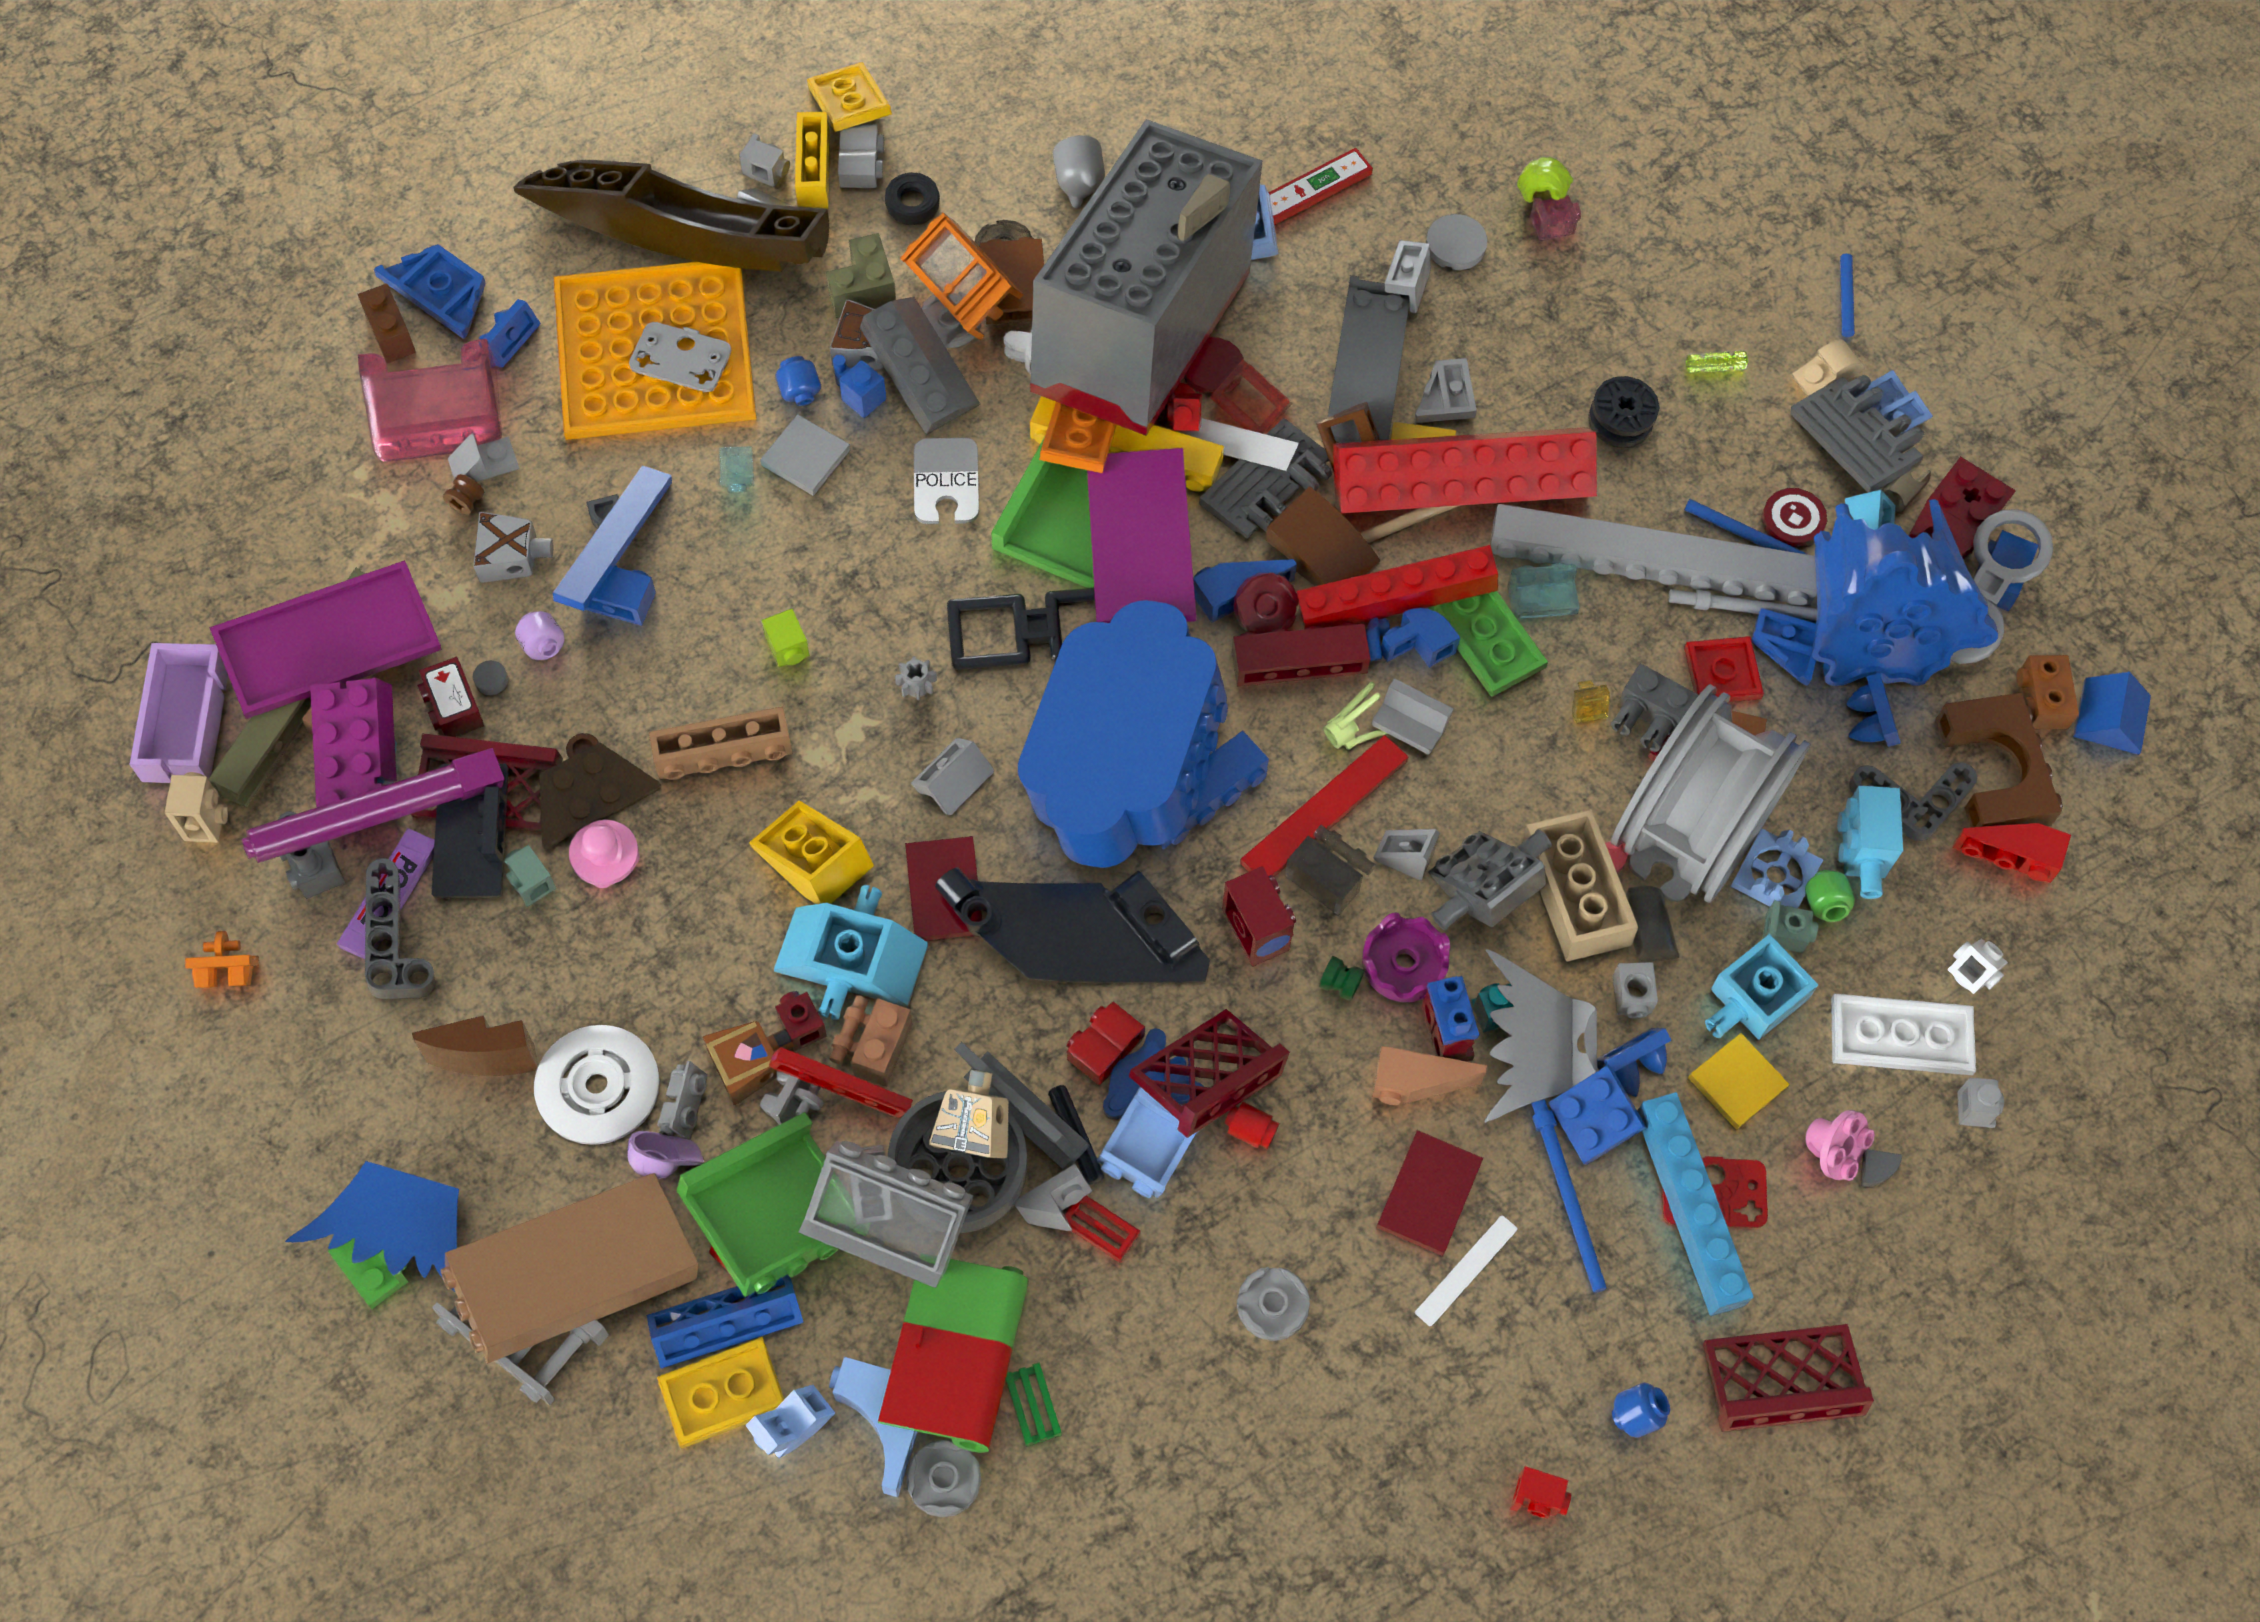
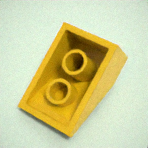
M800 800L749 842L751 847L804 897L815 904H831L874 867L859 836Z

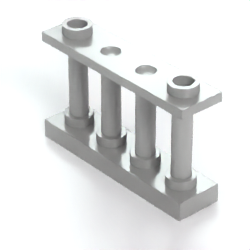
M437 1302L432 1307L440 1317L436 1323L451 1336L459 1332L470 1341L469 1332L473 1330L461 1321L456 1306L449 1312ZM597 1320L570 1330L571 1334L534 1378L517 1366L533 1346L498 1359L495 1362L523 1383L519 1389L535 1403L541 1398L551 1405L555 1399L545 1388L546 1385L582 1343L587 1344L591 1340L600 1346L609 1334Z

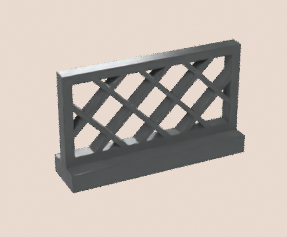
M962 1041L954 1049L971 1067L970 1071L964 1076L968 1082L971 1070L992 1073L989 1095L1007 1098L1009 1102L1008 1111L1017 1120L1022 1132L1063 1170L1072 1166L1090 1146L988 1051L980 1059Z

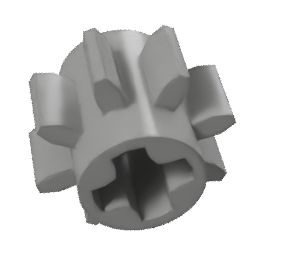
M913 656L912 660L906 664L899 663L901 674L895 675L896 685L902 686L903 697L909 694L920 700V696L926 693H933L931 683L937 681L936 671H930L929 660L923 662Z

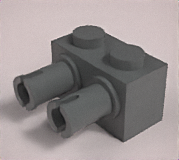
M1640 663L1624 687L1617 705L1621 709L1615 719L1612 720L1611 727L1617 732L1622 723L1625 722L1620 734L1629 735L1638 718L1648 722L1651 725L1641 737L1640 742L1647 748L1651 740L1655 738L1650 751L1658 752L1668 734L1674 731L1699 695Z
M292 811L285 812L280 815L278 820L297 813ZM329 841L280 856L282 862L288 860L291 867L290 870L286 871V875L293 890L300 889L306 899L346 883Z

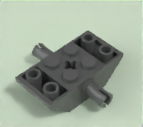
M1537 829L1534 834L1515 847L1481 831L1466 837L1459 848L1451 854H1446L1439 858L1435 864L1436 866L1428 871L1431 877L1451 898L1431 913L1434 921L1441 929L1446 931L1449 926L1467 913L1490 927L1495 926L1546 885L1545 866L1537 857L1552 847L1549 838L1545 833Z

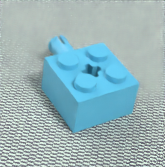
M1858 786L1853 796L1847 799L1844 811L1838 814L1837 829L1838 832H1842L1843 843L1839 846L1838 857L1839 862L1844 863L1845 876L1860 877V896L1866 899H1876L1883 895L1881 878H1886L1903 852L1900 788Z
M1768 934L1718 975L1711 990L1725 1006L1712 1017L1705 1020V1025L1709 1032L1716 1027L1717 1030L1712 1035L1716 1038H1721L1724 1033L1741 1021L1760 1040L1807 1002L1818 984Z

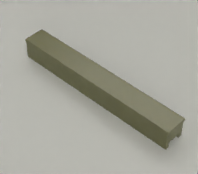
M356 567L347 580L366 573ZM311 696L251 717L209 777V781L214 789L218 791L220 797L223 796L244 807L248 806L303 726L302 718L311 707Z

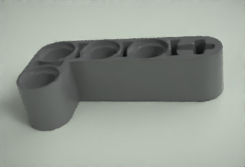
M385 858L376 859L371 862L366 871L365 978L368 990L373 996L381 999L426 997L435 988L434 970L430 962L425 959L400 958L401 883L397 866L393 861ZM381 874H388L386 878L387 892H381L379 884ZM380 906L392 908L391 914L383 918L374 915V912ZM382 939L392 942L391 947L386 951H377L373 948L374 944ZM416 972H424L428 975V979L422 984L417 985L409 981V978ZM379 973H388L392 976V979L386 985H377L373 982V979Z

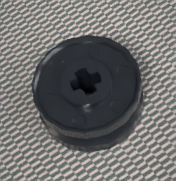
M1619 376L1606 380L1596 390L1588 414L1590 427L1596 431L1598 438L1609 445L1616 447H1633L1644 442L1652 432L1660 409L1658 397L1652 388L1640 379Z

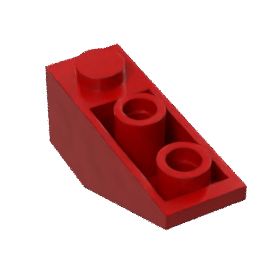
M2040 823L1963 828L1954 841L1952 848L1962 851V853L1969 857H1980L1994 862L1995 865L2002 869H2013L2022 872L2033 880L2051 883L2062 869L2071 834Z

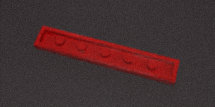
M1384 735L1240 859V864L1248 872L1263 866L1268 876L1273 875L1275 877L1406 764L1409 757Z

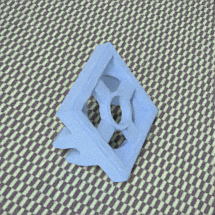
M1761 828L1730 887L1769 907L1775 900L1780 901V905L1799 908L1806 894L1805 886L1817 873L1823 859L1807 852L1809 847L1807 838L1801 837L1798 842H1794L1792 840L1793 831L1791 830L1782 831L1778 837ZM1768 850L1782 852L1777 861L1769 863L1757 858L1759 854ZM1791 857L1796 859L1801 867L1802 881L1790 875L1787 864ZM1771 867L1780 868L1785 873V880L1780 883L1771 881L1767 876V870ZM1751 869L1762 873V878H1757L1755 881ZM1787 886L1795 890V892L1784 895L1783 887Z

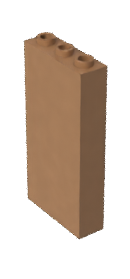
M655 1173L445 1252V1267L441 1269V1274L447 1289L454 1288L458 1299L455 1300V1306L461 1321L468 1320L473 1330L469 1332V1338L475 1353L482 1352L488 1364L583 1326L593 1320L600 1319L697 1280L699 1263Z

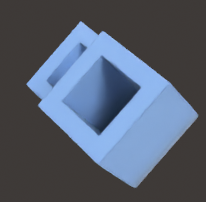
M809 1385L793 1390L775 1410L754 1416L746 1427L752 1433L755 1443L761 1449L765 1450L768 1455L775 1453L780 1458L798 1448L817 1433L835 1412L816 1387Z

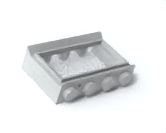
M836 1141L827 1151L823 1168L799 1233L936 1288L947 1270L973 1195L966 1193L965 1189L957 1184H943L933 1180L925 1171L919 1169L908 1170L896 1165V1161L884 1155L874 1156L862 1151L859 1145L853 1142Z

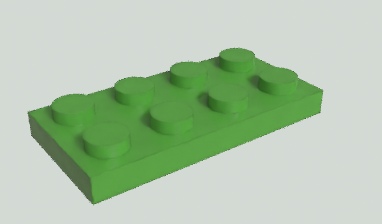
M1497 591L1428 607V609L1444 616L1460 636L1457 650L1491 697L1546 669L1547 659Z

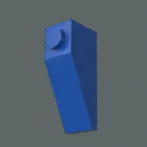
M1294 559L1220 563L1212 568L1205 567L1193 577L1195 600L1210 622L1213 623L1234 612L1236 593L1247 578L1257 573L1270 572L1285 577L1289 582L1295 580L1297 563Z

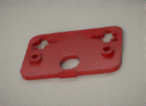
M1705 1156L1702 1158L1705 1168L1709 1165H1717L1724 1172V1180L1720 1184L1711 1185L1727 1227L1760 1228L1765 1225L1768 1219L1766 1168L1764 1164L1758 1160L1723 1159V1157ZM1748 1184H1753L1754 1189H1749ZM1662 1187L1664 1219L1669 1224L1676 1225ZM1748 1201L1754 1202L1755 1208L1761 1210V1215H1756L1754 1221H1748L1746 1214L1734 1212V1209L1740 1210L1748 1205Z

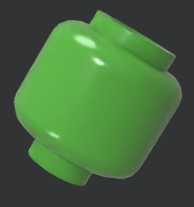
M1819 871L1805 886V895L1810 910L1819 919L1827 922L1840 921L1848 916L1855 905V897L1849 880L1843 873L1838 871Z

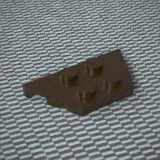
M601 742L540 773L542 847L545 850L576 834L581 828L590 823L603 820L661 789L660 782Z

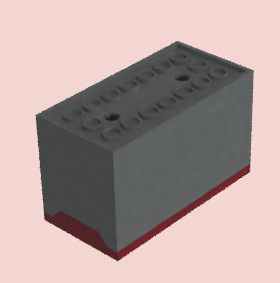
M1146 119L1033 281L1030 392L1147 436L1250 273L1263 161ZM1210 174L1230 183V194L1227 207L1185 241L1178 239L1179 214L1204 177Z

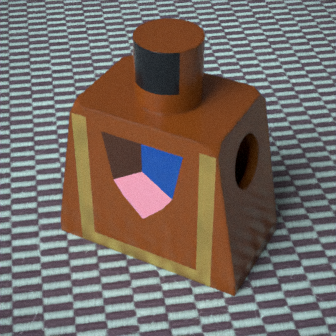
M753 1021L703 1036L706 1049L733 1105L739 1104L777 1078L778 1070L769 1066L773 1053L780 1047L788 1050L794 1048L786 1029L766 1037L759 1021Z

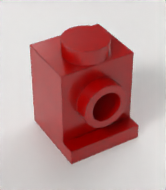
M1173 393L1170 402H1168L1169 425H1173V430H1200L1202 424V394Z
M1524 1466L1518 1477L1510 1510L1517 1512L1521 1506L1528 1507V1513L1540 1518H1549L1550 1515L1556 1516L1558 1513L1566 1515L1572 1493L1566 1492L1569 1480Z

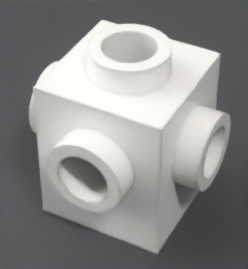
M1981 938L1972 945L1968 941L1964 943L1953 955L1957 960L1947 970L1954 975L1955 980L1962 987L1974 994L1984 986L1989 990L1993 988L2003 978L2004 974L2000 970L2008 962L2002 958L2003 953L1995 944L1990 941L1985 942Z

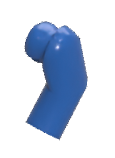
M1378 618L1370 619L1367 625L1366 636L1370 661L1382 659L1380 636H1384L1390 630V623L1386 618L1379 620Z

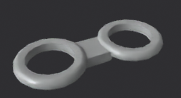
M2019 509L2001 510L1988 516L1977 528L1973 545L1974 556L1980 565V569L1973 580L1987 601V614L1996 623L1998 639L1987 647L1958 650L1953 653L1950 661L1958 664L1976 663L1989 657L2000 646L2004 635L2003 615L1997 604L2009 584L2024 583L2036 578L2048 567L2053 554L2052 536L2045 523L2034 514ZM2004 524H2018L2026 527L2034 534L2038 541L2039 553L2036 560L2031 565L2022 569H2010L2001 566L1993 560L1988 551L1987 541L1990 533L1995 528Z

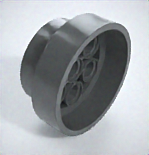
M944 1091L924 1098L903 1115L892 1133L888 1157L895 1160L896 1165L908 1170L928 1168L933 1172L931 1179L943 1184H957L963 1187L966 1193L973 1196L977 1194L986 1196L988 1201L985 1205L976 1207L970 1204L960 1233L973 1232L997 1222L1010 1211L1020 1197L1027 1176L1026 1142L1017 1120L1008 1111L1007 1158H989L945 1148L938 1149L929 1145L946 1093ZM998 1163L1005 1169L999 1175H991L986 1172V1168L990 1164ZM958 1165L965 1166L969 1170L963 1177H954L949 1172ZM895 1192L900 1204L914 1219L934 1230L947 1232L953 1215Z

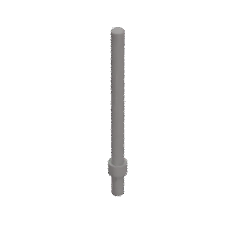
M1670 589L1668 602L1693 605L1694 609L1699 610L1716 608L1758 614L1760 609L1764 608L1802 620L1817 621V608L1711 595L1710 591L1705 590L1687 592Z

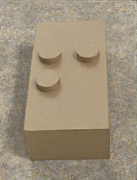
M1592 809L1527 824L1523 841L1539 829L1545 833L1552 843L1550 849H1547L1537 857L1545 866L1546 885L1539 891L1566 962L1632 946L1638 925Z

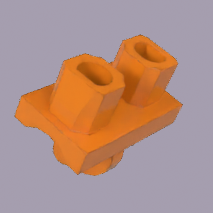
M217 931L214 941L203 942V951L215 952V956L185 958V968L192 969L195 988L218 987L217 968H228V986H250L253 974L252 966H259V956H229L230 951H240L241 942L240 940L229 941L226 931Z

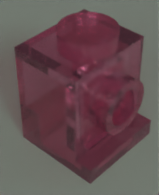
M1569 195L1559 200H1554L1553 198L1541 200V197L1534 199L1530 218L1539 241L1575 234L1577 223L1581 219V210L1577 202H1571Z

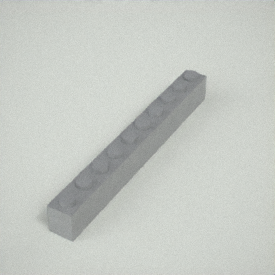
M1498 504L1493 521L1490 541L1493 554H1498L1503 558L1516 557L1528 559L1539 564L1552 563L1562 565L1568 569L1582 568L1594 570L1599 574L1612 573L1624 575L1635 580L1648 579L1659 581L1665 585L1678 584L1690 586L1696 590L1720 591L1731 596L1744 595L1756 597L1761 601L1775 600L1787 602L1794 606H1811L1817 594L1815 556L1504 504Z

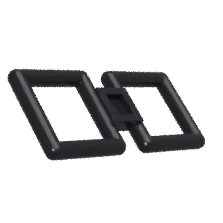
M1094 588L1049 591L1045 594L1046 608L1026 609L1025 598L1022 594L949 600L947 602V615L953 668L964 670L1025 665L1031 660L1030 644L1049 643L1051 659L1056 662L1062 646L1058 604L1095 601ZM1013 607L1017 652L964 656L960 611Z

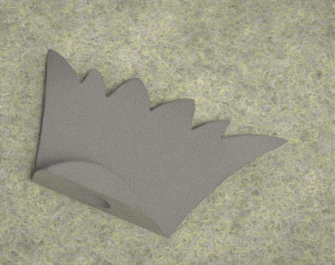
M1486 949L1487 954L1512 985H1498V989L1514 1005L1513 1007L1498 1009L1490 1013L1493 1021L1504 1031L1512 1035L1493 1047L1490 1055L1498 1060L1512 1064L1513 1067L1503 1073L1497 1080L1498 1084L1511 1085V1087L1492 1108L1484 1122L1497 1119L1530 1103L1562 1094L1597 1072V1008L1588 1002L1566 996L1523 968ZM1585 1032L1586 1053H1581L1577 1043L1579 1036Z

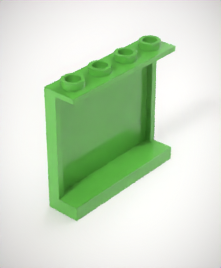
M1043 439L991 532L992 549L1083 587L1094 588L1087 470L1039 460Z
M805 1112L680 1175L677 1187L679 1196L744 1297L754 1292L762 1294L771 1289L776 1284V1280L787 1274L789 1277L796 1276L805 1270L811 1261L817 1258L825 1260L838 1251L836 1247L799 1233L826 1159L809 1134L813 1123ZM834 1171L818 1218L835 1225L837 1223L847 1224L851 1227L850 1231L866 1237L869 1234L872 1222L857 1224L854 1200Z

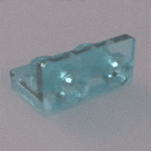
M1555 563L1545 567L1525 565L1513 569L1507 586L1511 609L1515 617L1523 619L1578 614L1580 607L1574 580L1577 573L1576 565Z

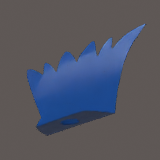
M365 1161L359 1172L335 1201L316 1219L290 1236L285 1242H306L334 1234L328 1246V1249H334L355 1238L352 1253L353 1263L363 1262L384 1249L385 1262L392 1275L399 1273L410 1259L415 1256L418 1270L424 1278L428 1276L432 1264H434L442 1277L441 1269L445 1267V1252L457 1248L459 1189Z

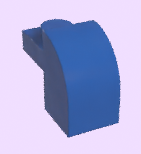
M1425 608L1410 609L1403 612L1401 626H1395L1385 633L1381 652L1386 662H1389L1415 648L1430 668L1457 652L1460 636L1449 621L1438 612Z

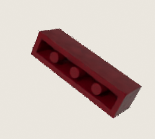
M1350 622L1334 627L1310 626L1304 630L1294 631L1278 629L1272 633L1263 634L1246 632L1239 636H1233L1232 658L1237 687L1367 674L1371 659L1365 625Z

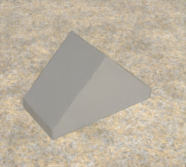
M1437 829L1386 830L1373 859L1378 863L1422 881L1435 852L1440 832Z

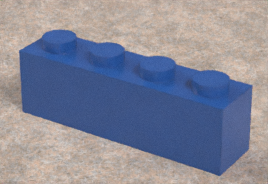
M1243 730L1209 755L1206 779L1200 781L1197 789L1199 792L1197 806L1194 810H1190L1183 830L1172 840L1159 844L1163 850L1172 843L1173 845L1181 843L1188 836L1189 830L1198 824L1202 826L1208 823L1214 817L1215 811L1223 805H1232L1239 799L1242 791L1250 785L1252 787L1258 786L1266 778L1269 758Z

